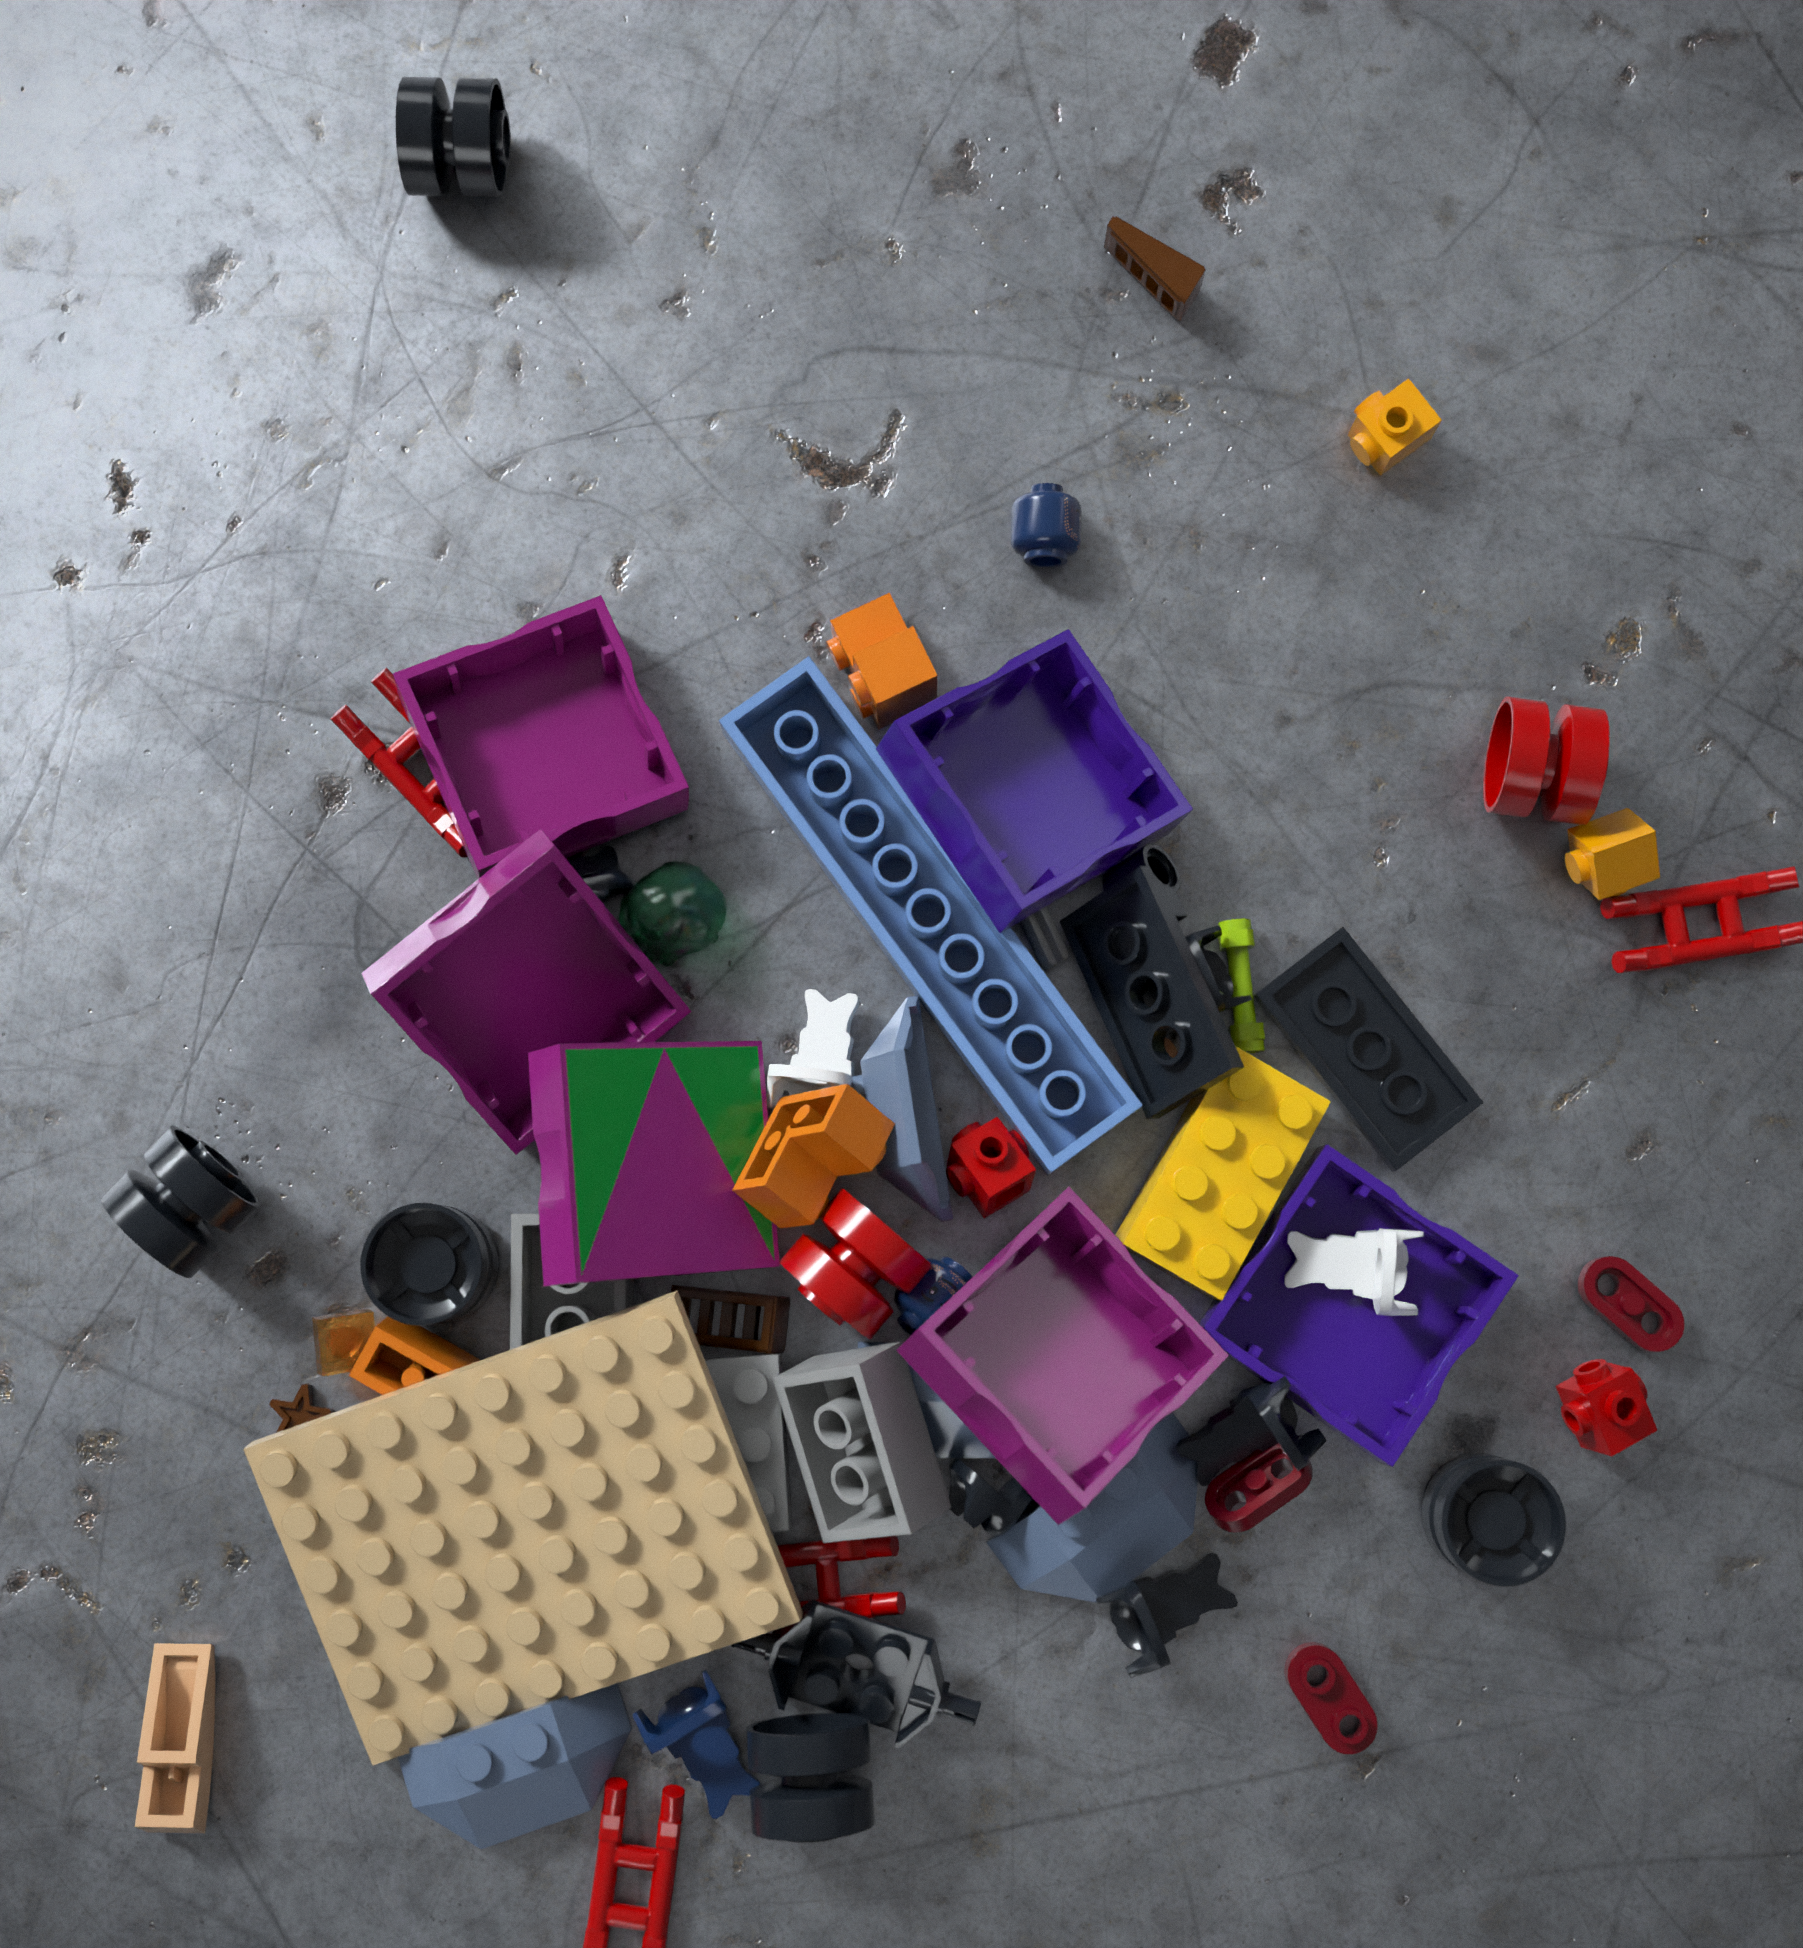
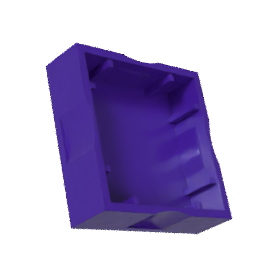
M1069 629L1008 660L1003 667L988 678L974 684L957 687L896 719L876 748V751L999 933L1116 866L1146 844H1153L1164 838L1193 810L1149 744L1126 721L1116 703L1113 692Z
M1326 1144L1315 1149L1259 1232L1223 1300L1214 1299L1199 1321V1324L1234 1362L1265 1383H1274L1285 1376L1291 1384L1287 1392V1398L1378 1462L1393 1467L1437 1401L1444 1379L1451 1367L1475 1343L1519 1275L1452 1229L1434 1223L1417 1213L1395 1190ZM1379 1228L1424 1231L1423 1237L1402 1241L1408 1251V1263L1406 1265L1408 1273L1403 1290L1394 1296V1300L1415 1304L1418 1309V1315H1377L1373 1300L1354 1295L1352 1289H1329L1324 1283H1309L1295 1288H1287L1284 1284L1285 1274L1296 1260L1294 1252L1287 1243V1234L1290 1231H1298L1309 1237L1326 1239L1331 1234L1355 1237L1357 1231H1378Z

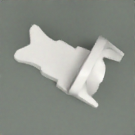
M808 989L805 991L804 997L808 1020L807 1027L803 1028L800 1032L799 1052L792 1056L790 1065L769 1064L767 1108H775L779 1098L783 1096L784 1090L788 1091L789 1095L844 1084L852 1087L854 1063L850 1061L854 1039L850 1035L852 1019L860 1002L857 994L847 993L837 1000L829 1002L817 990Z
M1379 1228L1378 1231H1357L1355 1237L1331 1234L1326 1239L1312 1238L1298 1231H1290L1287 1234V1243L1294 1252L1296 1260L1285 1274L1284 1284L1287 1288H1295L1309 1283H1324L1329 1289H1352L1354 1295L1373 1300L1377 1315H1418V1309L1415 1304L1394 1300V1296L1403 1290L1408 1273L1406 1268L1408 1251L1402 1241L1423 1237L1424 1231Z

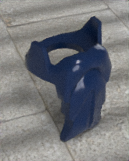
M705 1669L701 1674L706 1688L702 1686L689 1687L682 1690L679 1695L671 1697L659 1710L657 1725L651 1722L642 1709L636 1711L632 1716L650 1754H654L667 1747L675 1759L682 1758L691 1779L700 1781L705 1790L710 1816L713 1819H717L724 1815L732 1795L750 1796V1790L761 1783L745 1768L738 1756L740 1746L728 1729L732 1723L726 1710L727 1706Z

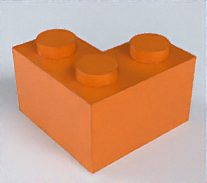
M890 593L830 620L833 638L826 641V644L838 670L841 671L848 668L851 673L848 675L852 687L849 691L862 719L872 716L878 730L892 724L896 719L937 698L938 675L914 626L906 627Z
M848 1084L780 1097L732 1191L780 1229L813 1225L828 1206V1195L838 1176L870 1172L880 1163L886 1153V1142L895 1123Z
M387 1316L375 1326L349 1376L385 1395L478 1362L480 1359L420 1325L401 1323Z

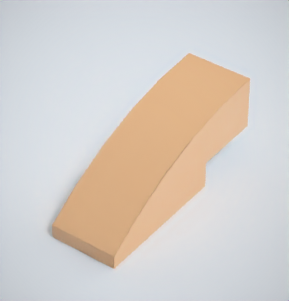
M154 1643L137 1763L143 1765L135 1827L145 1832L205 1833L215 1727V1646L212 1644Z

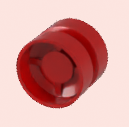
M1505 697L1496 712L1487 746L1483 777V800L1486 811L1488 813L1525 818L1532 812L1540 794L1541 812L1545 820L1586 825L1592 818L1598 805L1608 769L1610 729L1606 711L1604 709L1565 704L1557 712L1550 727L1549 708L1545 701Z
M841 1188L819 1216L822 1224L838 1240L837 1243L830 1249L813 1237L802 1234L779 1263L802 1283L797 1288L798 1291L839 1326L846 1321L864 1337L871 1340L894 1313L888 1301L874 1287L882 1278L900 1291L909 1294L933 1265L857 1199Z

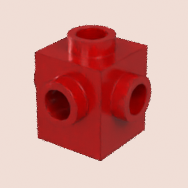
M997 1116L982 1126L979 1122L971 1123L953 1137L946 1165V1175L955 1192L961 1197L968 1196L985 1219L1028 1193L1032 1186L1036 1168L1029 1160V1150L1023 1138L1013 1129L1008 1131Z
M1604 1359L1590 1360L1577 1366L1573 1370V1377L1555 1386L1563 1404L1561 1407L1562 1418L1569 1430L1576 1435L1582 1448L1612 1457L1658 1431L1646 1402L1648 1398L1647 1389L1633 1368L1608 1363Z

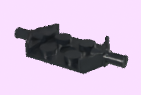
M810 1600L802 1607L803 1615L800 1622L773 1630L772 1634L764 1633L731 1645L732 1648L736 1647L763 1656L764 1660L769 1661L767 1668L778 1709L784 1711L788 1697L836 1713L863 1715L869 1719L870 1724L897 1732L894 1747L899 1749L931 1724L935 1716L941 1717V1715L975 1726L980 1711L981 1701L948 1692L950 1683L944 1680L935 1639L816 1600ZM852 1654L863 1655L874 1666L867 1670L855 1669L848 1664L845 1657Z

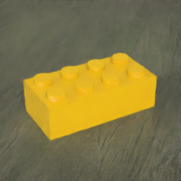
M1238 1047L1236 1049L1244 1064V1068L1189 1101L1115 1234L1126 1246L1128 1252L1206 1297L1220 1301L1223 1300L1331 1103L1330 1100Z

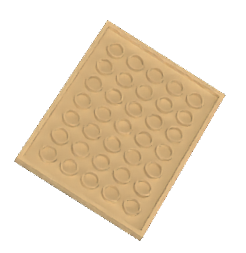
M678 1291L250 1442L243 1449L372 1766L408 1754L409 1748L566 1695L569 1699L800 1622L803 1615L797 1595Z

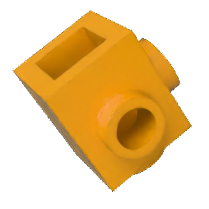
M1408 378L1385 396L1380 391H1376L1356 407L1354 413L1357 417L1348 433L1350 446L1356 457L1364 465H1372L1381 476L1431 440L1442 419Z
M1629 808L1594 819L1586 825H1578L1567 829L1570 852L1565 854L1567 871L1576 884L1581 883L1598 900L1622 895L1629 889L1660 878L1656 831Z

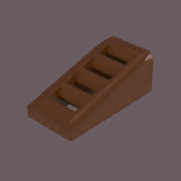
M1112 216L1107 224L1104 248L1174 318L1181 322L1200 292L1206 271L1205 266L1119 217Z
M672 1285L671 1293L678 1291L689 1321L692 1299H700L697 1333L694 1332L699 1345L771 1354L784 1353L790 1311L789 1297ZM715 1301L722 1302L718 1335L712 1334ZM738 1304H745L742 1337H735ZM761 1306H764L761 1339H758Z

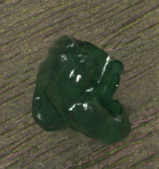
M671 861L664 863L638 880L633 889L622 899L618 916L620 925L647 958L652 962H658L668 967L672 966L682 957L697 953L718 940V932L725 922L727 904L721 890L702 871L701 867L687 862Z

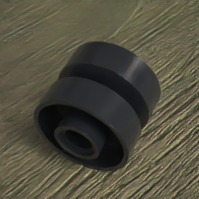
M403 77L397 92L395 124L398 164L406 193L410 196H446L450 189L453 166H455L457 179L464 196L502 197L506 186L507 166H509L511 156V131L499 80L497 78H459L455 89L453 108L451 109L447 89L442 78Z
M170 1126L144 1153L145 1161L160 1183L138 1171L129 1169L101 1198V1203L120 1229L146 1253L174 1273L185 1278H192L219 1250L216 1240L202 1221L204 1220L226 1233L234 1234L261 1205L254 1192L242 1180L243 1177L240 1172L221 1153L209 1144L197 1140L184 1130L176 1126Z
M413 1203L389 1212L372 1228L361 1253V1278L371 1301L388 1317L409 1325L446 1324L459 1321L473 1314L489 1298L498 1277L499 1256L491 1233L474 1215L450 1206L432 1203Z
M1484 1453L1460 1456L1446 1463L1435 1473L1423 1496L1421 1508L1422 1524L1432 1548L1449 1565L1484 1583L1510 1587L1533 1581L1552 1566L1564 1544L1566 1517L1562 1501L1552 1484L1541 1473L1525 1464Z
M806 1713L769 1718L747 1726L749 1770L768 1776L781 1777L759 1784L750 1790L752 1834L769 1840L813 1843L857 1834L874 1826L872 1781L860 1776L840 1774V1772L861 1767L871 1761L870 1730L867 1717L851 1713Z

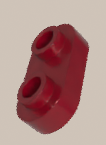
M1614 1256L1598 1257L1589 1261L1582 1268L1578 1277V1291L1582 1300L1633 1346L1644 1351L1661 1352L1672 1348L1679 1342L1685 1326L1682 1311L1672 1299L1628 1261ZM1604 1274L1609 1275L1614 1282L1613 1291L1607 1296L1603 1295L1598 1289V1280ZM1648 1312H1651L1657 1319V1327L1652 1333L1645 1332L1641 1325L1642 1317Z
M1279 1443L1264 1451L1257 1449L1211 1481L1205 1492V1506L1216 1525L1222 1530L1232 1533L1247 1531L1300 1495L1309 1486L1313 1476L1312 1464L1309 1460L1306 1467L1297 1471ZM1285 1470H1292V1472L1283 1479H1278V1476L1281 1472ZM1246 1502L1242 1508L1231 1511L1236 1504Z
M1317 1642L1303 1643L1294 1648L1285 1662V1679L1320 1736L1333 1750L1342 1754L1352 1755L1366 1750L1376 1737L1378 1729L1377 1717L1341 1659L1329 1647ZM1314 1665H1322L1326 1670L1324 1681L1318 1685L1309 1684L1307 1681V1672ZM1347 1715H1354L1358 1719L1356 1731L1349 1735L1342 1734L1339 1729L1340 1721Z

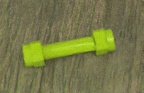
M1242 918L1218 922L1222 931V935L1218 937L1219 951L1227 953L1228 972L1233 982L1232 998L1251 995L1252 998L1251 1001L1232 1008L1234 1025L1228 1027V1032L1234 1045L1248 1054L1264 1052V1024L1256 1022L1249 949L1255 946L1251 919Z

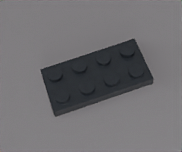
M1344 927L1340 928L1254 995L1256 1001L1392 1172L1400 1169L1484 1103Z

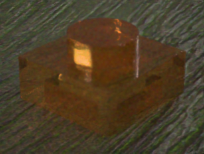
M367 1308L312 1317L317 1373L323 1377L351 1372L375 1328L374 1311Z

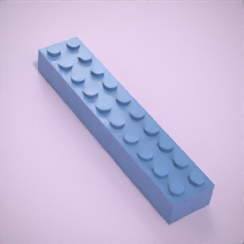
M809 656L718 720L725 738L913 994L919 997V1002L1007 1122L1023 1138L1028 1150L1047 1176L1143 1106L1010 927L1002 933L998 932L876 751V745Z

